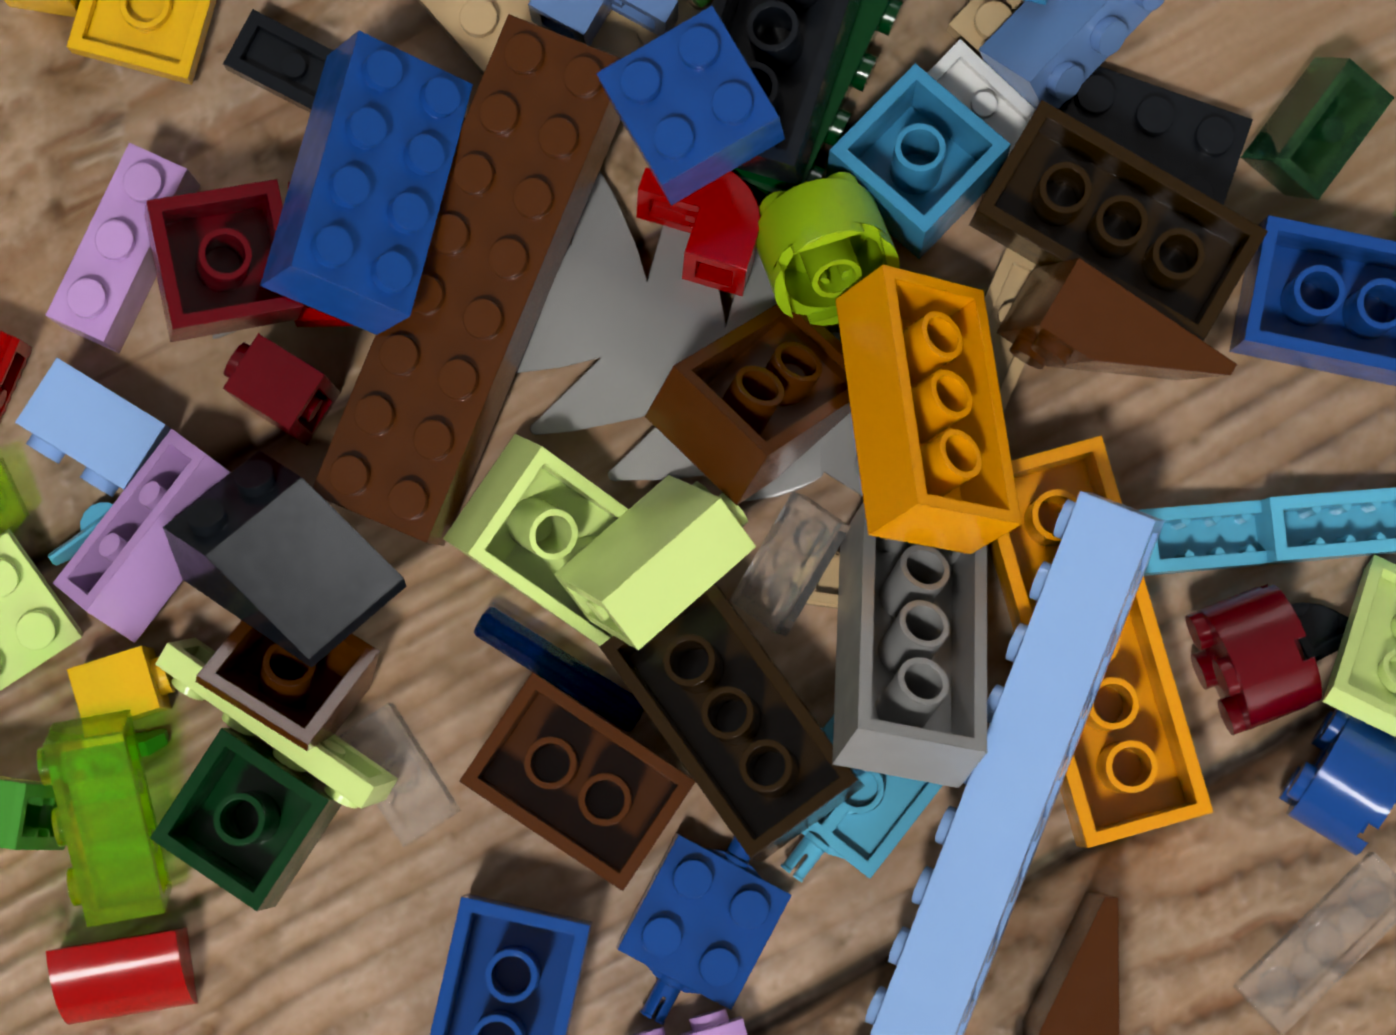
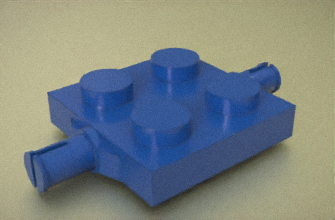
M676 833L616 945L617 950L647 965L658 978L647 1001L639 1012L650 1019L653 1018L659 1024H665V1019L680 991L702 994L731 1010L792 896L760 877L755 869L748 864L750 857L735 836L725 852L720 849L704 848Z

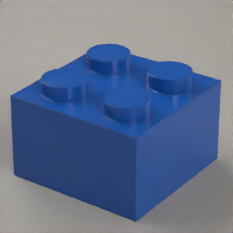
M713 5L596 73L609 101L671 206L785 140L777 112Z

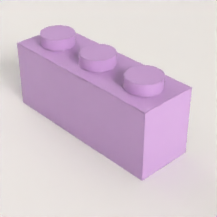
M132 143L128 144L46 313L48 318L68 331L120 353L156 278L145 222L146 200L197 192L200 184L187 168Z
M171 429L54 580L53 584L86 612L135 643L183 581L163 527L231 472Z

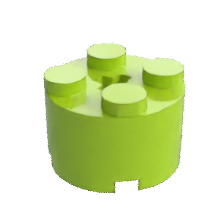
M837 172L827 178L799 184L788 191L771 193L759 206L761 217L758 221L759 232L756 248L776 302L782 312L793 318V312L807 315L809 323L812 325L827 326L839 324L836 298L883 264L895 268L900 267L897 251L874 197L865 187L858 183L856 177L851 173Z

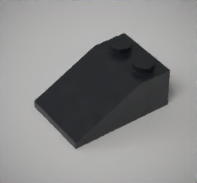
M260 450L163 527L179 572L185 582L311 668L406 587L404 578L301 476Z

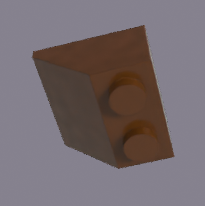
M241 620L197 674L196 682L305 751H308L334 735L370 689L380 650L351 634L311 668Z

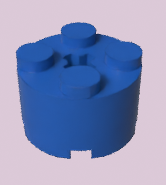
M1336 709L1335 712L1330 711L1312 739L1311 744L1321 749L1313 764L1306 761L1302 767H1296L1285 784L1279 799L1289 804L1286 813L1288 816L1357 856L1368 844L1357 837L1360 832L1364 833L1368 824L1379 829L1396 803V737Z

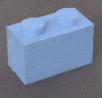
M59 358L55 359L15 423L32 433L26 442L28 446L58 464L65 454L86 466L80 478L111 497L114 496L119 487L125 490L172 429Z

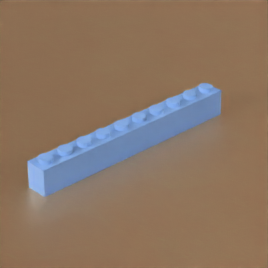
M1080 491L1076 502L1068 499L1063 505L1053 532L1054 537L1061 539L1053 563L1044 561L1041 564L1031 586L1029 597L1037 601L1029 625L1019 623L1006 652V660L1014 663L1005 687L996 684L987 700V723L990 724L987 731V753L963 782L966 784L958 808L949 806L941 819L935 836V842L943 845L934 869L928 866L924 868L912 895L911 901L919 905L918 912L911 929L903 926L891 948L888 962L896 965L888 989L883 986L877 989L866 1013L865 1022L873 1025L870 1035L965 1034L1165 520L1092 492Z

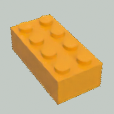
M884 264L835 299L868 535L972 554L1022 524L984 290Z

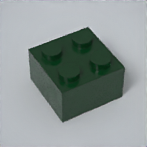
M221 728L150 839L255 911L275 907L342 804L327 795L324 790V783L308 772L293 770L279 762L273 755V749L254 736L244 735L232 728Z

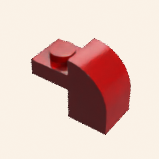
M645 167L638 187L636 218L691 233L684 252L682 279L743 297L755 259L759 232L758 221L760 219L758 204L748 185L739 176L730 171L671 206L651 170Z

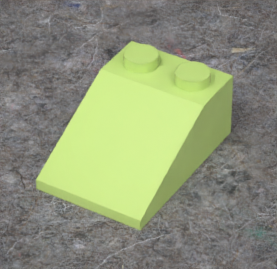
M514 434L443 539L597 645H602L614 636L588 620L554 573L622 516L628 508L543 446Z

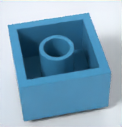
M915 63L829 150L826 178L837 172H847L854 175L858 183L865 187L874 197L889 234L920 259L991 186L1008 157L1011 144Z

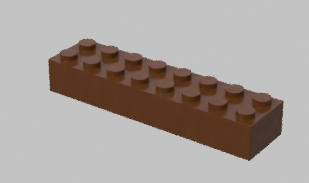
M508 14L461 127L411 315L400 323L375 335L312 487L326 501L425 543L445 545L446 541L443 538L455 521L621 119L609 101L596 74L620 60V57Z

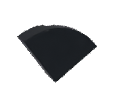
M1304 602L1291 604L1306 633V637L1298 639L1305 660L1315 657L1317 662L1339 650L1349 617L1319 604Z

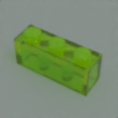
M130 709L53 723L43 743V747L37 749V766L42 784L44 786H53L58 806L52 810V827L58 846L68 847L72 867L67 869V888L73 906L82 905L87 927L165 913L172 884L163 847L150 839L158 825Z

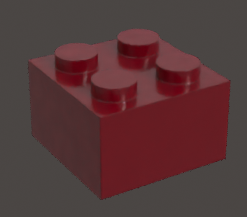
M278 179L146 200L145 222L170 342L298 320L304 307L302 303L260 286L283 208Z

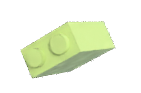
M668 475L554 573V575L590 622L635 649L640 650L756 546L742 528L748 523L746 515L724 493L716 496L698 481L691 485Z

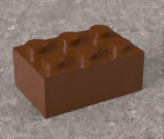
M533 672L459 781L621 891H624L695 784V780Z

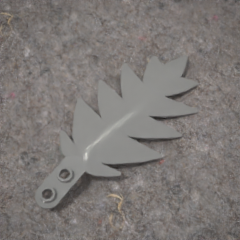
M599 171L572 236L571 244L569 243L516 373L561 368L600 359L530 426L531 433L540 435L572 432L645 416L674 365L777 304L757 248L743 297L734 294L727 323L725 324L719 290L682 279L684 252L691 233L662 226L648 279H646L636 243L614 193ZM831 333L841 342L840 333ZM851 412L777 479L744 501L778 497L802 489L821 478L823 473L863 496ZM656 427L608 472V477L612 481L663 480L668 475L680 479L704 475Z

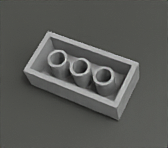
M863 501L840 539L832 765L959 788L987 753V545L972 554L870 536L868 535Z

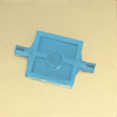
M834 714L823 727V730L832 742ZM852 768L864 784V787L803 831L804 837L780 866L790 873L804 854H807V857L792 875L802 883L809 871L826 852L829 855L845 859L871 879L943 785Z

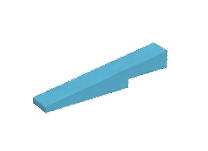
M1396 487L1277 496L1254 501L1139 509L1141 512L1165 520L1144 576L1396 553Z

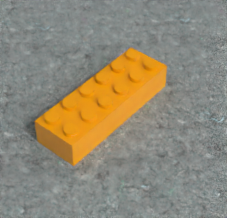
M1102 435L1011 460L1022 524L988 545L1014 631L1019 623L1029 625L1037 604L1036 600L1029 597L1031 586L1041 564L1044 561L1053 563L1061 542L1060 538L1053 536V532L1065 502L1068 499L1076 502L1080 491H1085L1122 504ZM1144 576L1060 788L1077 847L1090 848L1213 813Z

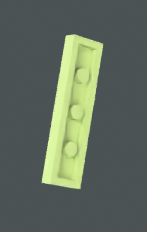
M196 637L166 644L155 665L173 677L171 683L178 691L190 698L208 701L224 712L222 720L229 727L244 735L258 736L274 748L273 755L279 762L299 772L308 771L326 784L324 790L333 800L349 808L359 807L363 809L387 799L398 780L397 777L335 734L310 750L305 751L196 682L197 674L216 651Z

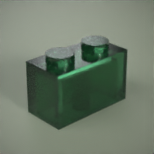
M1315 57L1241 158L1284 195L1319 200L1393 101L1394 97L1352 59Z

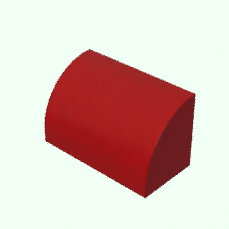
M187 927L45 951L55 1003L62 1019L68 1025L198 1004Z

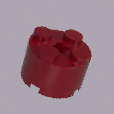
M1266 584L1261 587H1255L1185 616L1190 636L1195 646L1200 650L1191 654V662L1195 674L1205 690L1215 686L1220 697L1217 701L1220 715L1232 736L1306 708L1310 704L1322 699V683L1315 657L1305 660L1298 640L1306 637V633L1292 605L1277 586H1268Z

